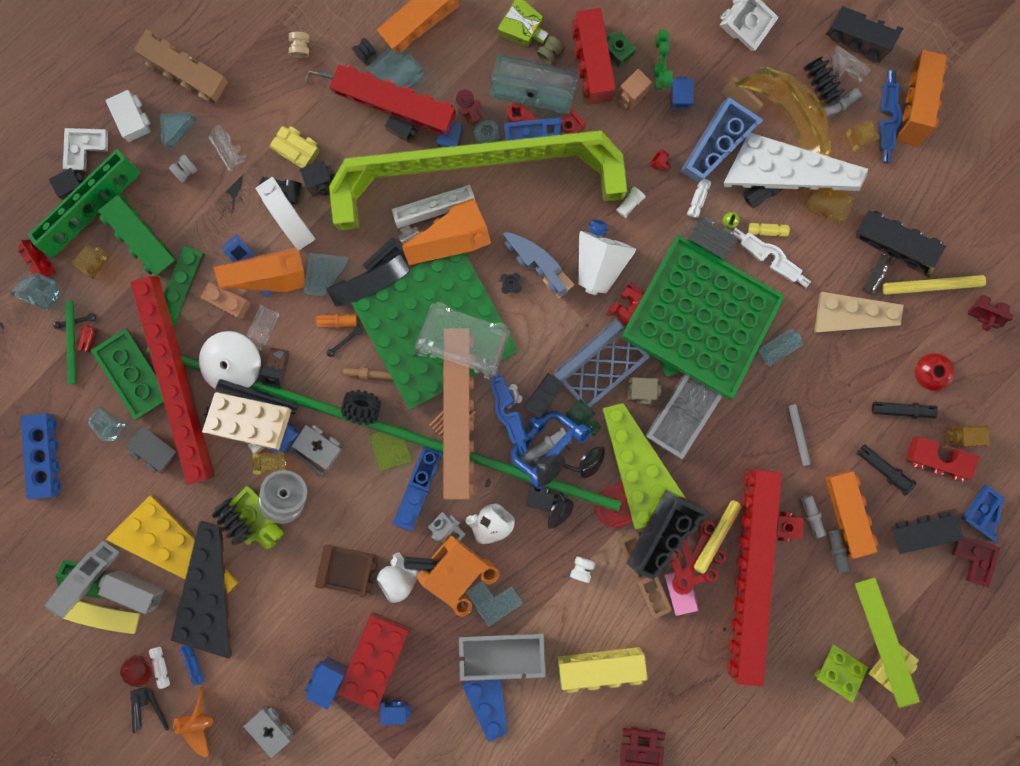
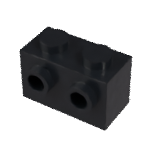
M320 161L300 168L306 189L313 197L319 194L321 196L330 194L329 186L335 177V172L332 170L331 165L327 166L324 161Z

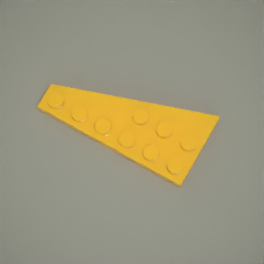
M150 495L106 540L186 579L195 537L153 495ZM225 569L224 581L228 594L239 582Z

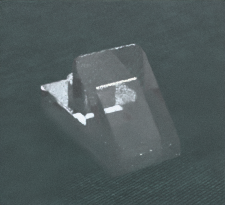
M837 46L830 54L831 64L834 68L833 75L837 74L834 82L841 77L844 71H847L852 79L862 81L871 71V68L840 46Z

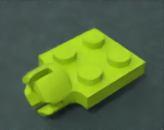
M246 486L230 505L237 504L238 507L235 509V512H243L239 518L247 517L244 525L252 524L249 532L256 531L245 543L250 545L253 541H257L264 549H270L277 543L276 539H281L283 531L275 523L264 517L260 512L258 504L259 495L250 486Z

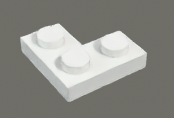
M65 128L64 170L72 168L75 171H86L87 151L108 152V131L106 129Z

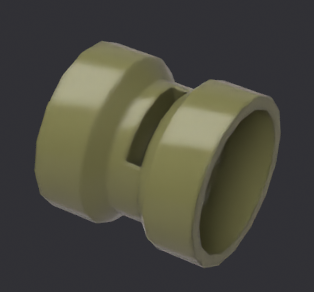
M549 36L545 40V45L540 47L536 53L545 63L553 65L556 61V56L561 54L565 47L555 37Z

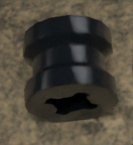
M362 38L358 46L354 45L351 48L364 64L368 62V58L377 54L366 38Z

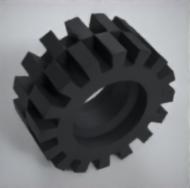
M351 390L350 393L347 392L344 395L341 408L342 416L346 417L347 421L351 419V423L354 424L355 422H358V425H362V423L369 425V422L373 424L378 419L381 401L373 393L367 394L365 390L364 392Z

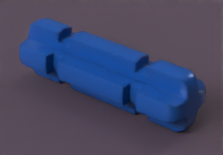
M187 645L181 647L180 652L185 657L183 660L189 675L192 676L190 678L192 684H201L204 682V676L200 673L201 669L196 655L192 653L194 652L193 647Z

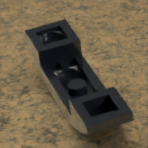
M400 252L382 261L381 265L348 281L344 279L326 288L335 307L362 299L385 288L406 275L410 270Z

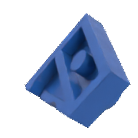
M984 485L961 519L989 540L996 542L998 538L995 535L996 526L1001 520L1000 511L1003 507L1004 497L991 487Z

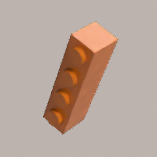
M845 471L825 477L838 526L841 529L844 546L848 549V552H846L847 557L855 559L877 553L876 546H878V541L871 532L870 526H872V521L869 514H866L865 511L866 500L859 490L861 485L859 476L854 471Z

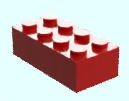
M601 8L577 11L575 19L572 20L571 32L572 38L576 39V59H580V66L578 67L579 77L584 79L582 86L583 99H587L588 105L612 101L616 89Z
M372 612L338 695L377 710L411 627Z

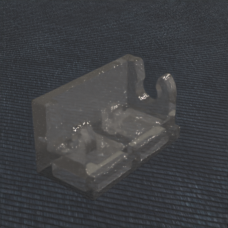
M262 305L259 306L246 334V337L261 351L280 315Z

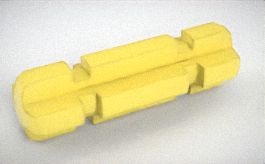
M750 223L748 232L752 235L760 233V235L765 236L779 235L787 237L790 227L789 225L778 226V224L762 223L759 225V223Z

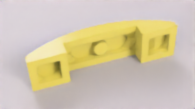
M80 600L63 619L95 628L135 634L140 613L122 608L114 609Z

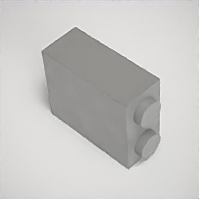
M118 570L102 577L99 583L100 591L98 595L147 614L158 608L165 589L127 572Z

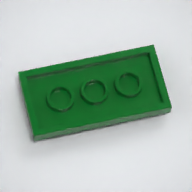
M123 329L91 350L134 420L140 419L164 403L155 370L129 329Z

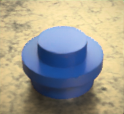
M592 219V222L588 224L590 232L594 235L602 236V234H607L608 224L606 222Z

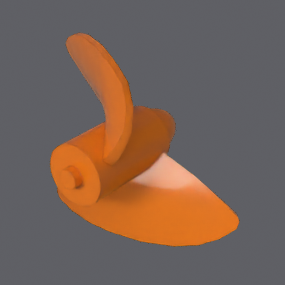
M201 687L192 716L175 718L173 729L176 735L182 734L186 742L197 754L208 757L209 750L204 730L210 727L214 720L212 717L202 714L203 687Z

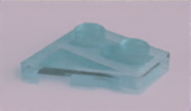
M309 253L304 294L325 297L328 293L326 288L335 283L349 262V258Z

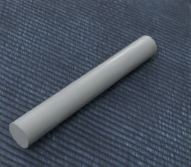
M789 405L788 408L802 465L807 466L811 462L797 405Z

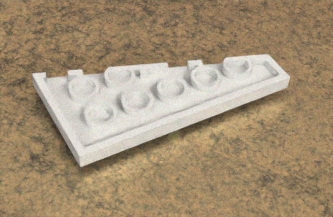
M750 133L746 137L724 181V187H732V185H743L746 188L764 186L765 188L781 189L810 187V189L816 190L820 187L832 188L833 190L860 191L868 174V169Z

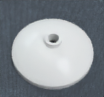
M224 331L211 336L204 343L199 355V367L206 382L214 389H216L219 379L249 388L256 381L260 373L261 359L258 349L248 337L238 332ZM223 361H225V362L227 363V365H228L227 368H224V367H223V365H222V362H223Z

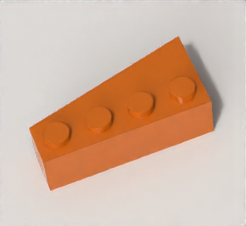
M923 49L915 59L909 86L913 87L909 89L904 104H907V107L902 115L901 124L903 128L897 133L896 141L919 147L932 130H936L939 123L937 113L942 105L940 94H942L945 87L943 77L948 68V65L945 64L947 55Z

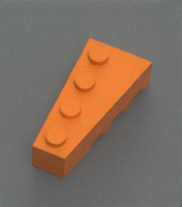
M410 0L381 25L377 32L395 54L403 52L411 42L422 36L426 31L460 7L459 1Z

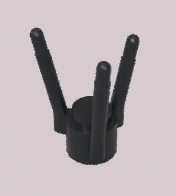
M147 687L130 691L132 732L136 733V725H138V729L142 728L140 707L148 705V700H150L164 729L168 731L169 727L154 699L153 691L148 692Z

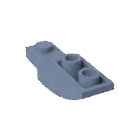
M509 232L503 234L506 239L504 242L505 246L510 252H516L518 255L516 260L522 268L527 267L530 271L535 268L542 279L546 277L550 282L547 286L554 295L558 293L562 298L568 293L567 288L558 278V275L562 273L560 265L545 250L519 235Z

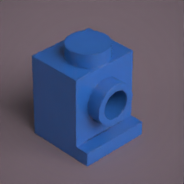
M382 699L380 703V725L406 724L407 718H411V705L402 703V700L399 699L390 700V703H387V699Z

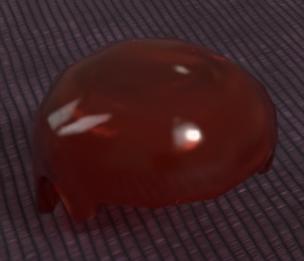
M143 655L128 657L120 669L122 680L131 687H141L149 682L153 675V666L150 660Z

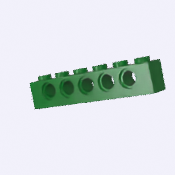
M116 149L27 236L34 246L53 258L86 225L91 223L99 214V209L115 196L120 195L137 178L141 171L121 151Z

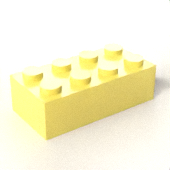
M640 647L558 656L562 690H566L569 693L577 692L579 688L585 687L588 690L600 689L602 685H608L611 688L620 687L621 683L630 682V685L642 684V681L647 680L645 656Z

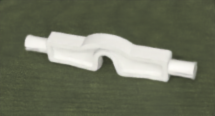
M735 227L733 236L741 241L739 245L758 261H763L768 254L773 255L774 260L770 265L772 271L780 274L792 283L797 281L805 288L808 287L811 281L801 275L802 270L787 260L780 248L773 244H765L749 232L745 235Z

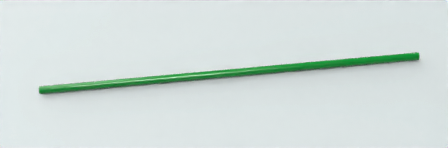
M147 347L146 353L150 355L149 348ZM181 354L185 367L200 371L199 360ZM256 380L249 387L346 420V417L342 416L340 407L283 388L265 386L259 380ZM379 420L373 424L369 422V425H365V423L361 425L444 453V442ZM470 452V461H474V464L531 482L532 478L516 466ZM555 479L543 486L617 512L621 505V501Z

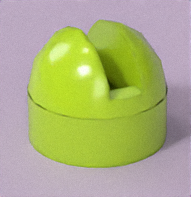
M728 212L722 219V223L727 229H734L740 222V218L735 212ZM733 215L735 218L732 225H730L729 222Z

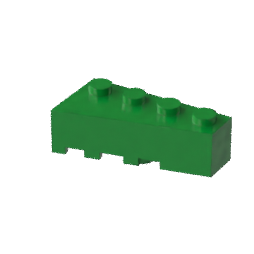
M125 195L115 196L98 210L101 214L99 218L106 226H112L115 230L114 235L122 243L126 242L130 247L128 251L134 258L137 259L139 257L144 263L142 267L150 275L153 273L157 276L177 259L159 237H154L155 233L145 221L141 222L139 212L131 205L127 206L126 202L129 200Z

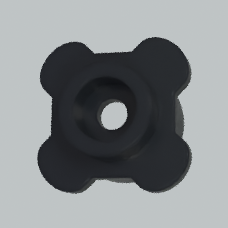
M518 273L501 275L500 280L503 284L501 291L503 294H508L509 292L519 293L522 288L519 285L520 275Z

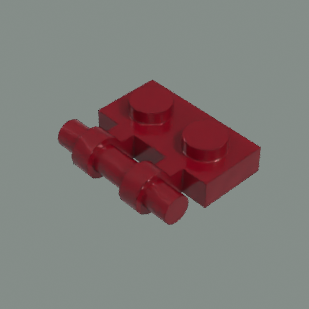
M631 727V729L623 728L622 737H630V743L622 742L620 766H663L664 747L656 746L657 740H665V732H657V729H650V731L638 730V727ZM638 738L649 739V745L637 744Z

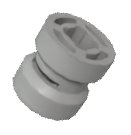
M185 154L180 157L179 162L169 166L172 173L182 183L187 180V176L198 171L197 167Z

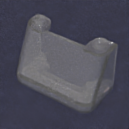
M436 302V304L430 305L415 345L414 354L424 357L425 354L431 353L430 357L432 358L436 356L475 369L474 372L479 373V370H482L484 378L494 380L510 331L505 324L498 322L493 324L449 309L446 304Z

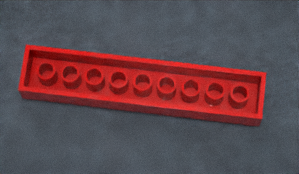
M748 469V473L744 475V485L747 487L746 494H743L742 506H745L744 515H741L740 526L743 527V533L739 536L738 540L741 555L737 557L736 563L737 569H739V577L735 578L737 598L733 600V610L736 612L735 619L731 621V631H734L733 640H730L729 651L732 652L731 661H728L727 672L740 685L763 687L781 472Z

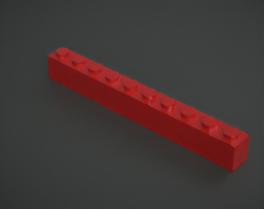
M148 276L130 281L186 483L190 485L215 477L160 278L158 276Z

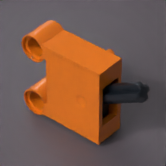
M450 535L431 559L406 557L404 559V569L420 571L416 576L420 584L448 604L458 616H466L472 610V604L464 592L478 576L486 584H492L499 578V571L490 560L482 559L452 535Z

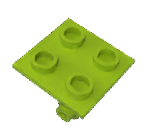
M833 644L822 669H817L814 676L825 686L853 703L868 667Z

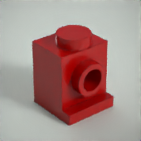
M573 108L562 117L561 132L564 135L580 133L585 129L586 123ZM570 123L572 128L566 129L564 125Z

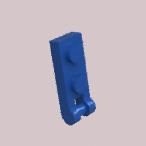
M562 118L504 123L505 139L510 141L564 135L561 132ZM547 126H552L553 133L547 134Z

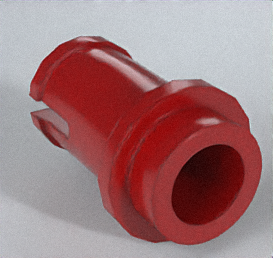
M83 325V329H80L82 333L77 350L90 352L94 335H97V332H95L96 328Z

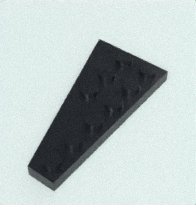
M201 521L198 525L171 641L229 659L232 657V651L229 645L230 630H228L227 619L229 612L227 586L224 581L225 565H223L222 552H224L222 526Z

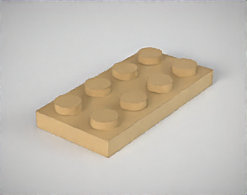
M215 392L202 432L279 450L291 409Z

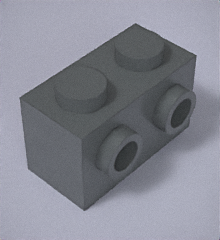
M142 427L127 444V448L130 450L128 454L137 461L141 458L147 463L145 467L154 474L157 471L162 474L178 455L174 449L145 427Z

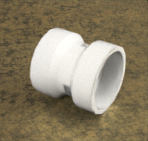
M576 556L575 568L571 571L570 577L589 583L591 570L594 569L596 563Z

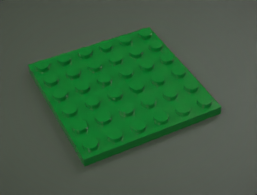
M677 234L620 338L731 401L785 295Z
M465 253L425 261L409 269L410 272L385 288L351 302L409 410L444 392V329H469L470 335H474V347H470V356H474V368H470V377L519 352Z

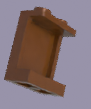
M326 544L323 547L315 588L334 589L357 594L364 598L367 593H371L373 581H370L371 572L375 573L377 567V560H374L375 554Z

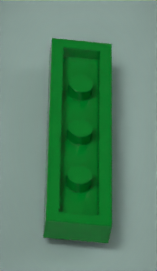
M185 245L182 248L164 292L174 329L205 255Z

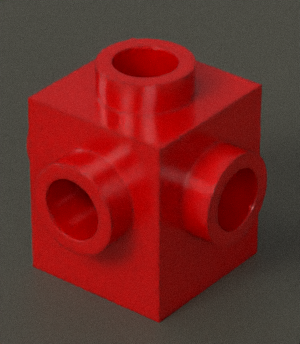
M781 511V515H778L776 537H779L778 541L791 542V538L802 539L804 518L793 516V512Z

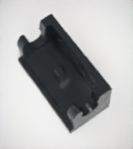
M392 237L362 265L369 271L381 265L382 261L400 252L405 261L406 257L402 246Z

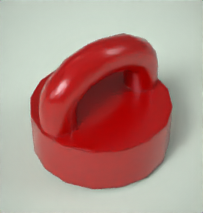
M664 149L658 151L652 158L650 165L655 170H659L661 167L665 170H670L671 165L667 161L670 154Z

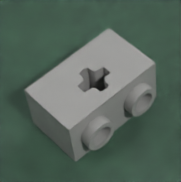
M314 424L312 427L306 425L292 447L324 469H329L343 449L339 446L341 442L332 436L327 438L322 434L323 430ZM322 441L321 446L323 449L316 450L317 446L314 443Z
M266 705L243 727L269 757L272 758L294 736L290 726L280 721L276 710ZM272 727L274 731L269 733L267 729Z

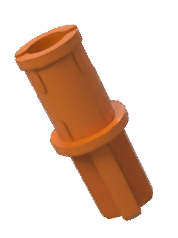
M336 313V315H317L316 326L336 327V329H339V327H357L358 317L357 314L339 315V313Z

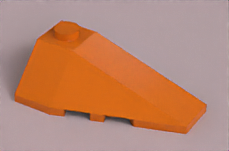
M474 198L454 205L441 219L437 218L433 221L434 224L425 231L419 232L402 246L408 265L474 251L491 244L487 226Z

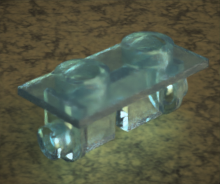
M791 328L759 348L758 352L767 366L770 367L803 346L800 341L802 337Z

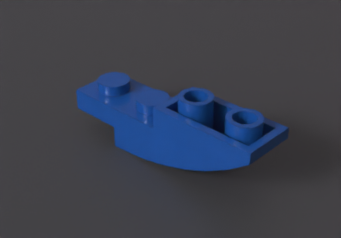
M423 446L392 525L409 532L413 531L441 461L442 452Z

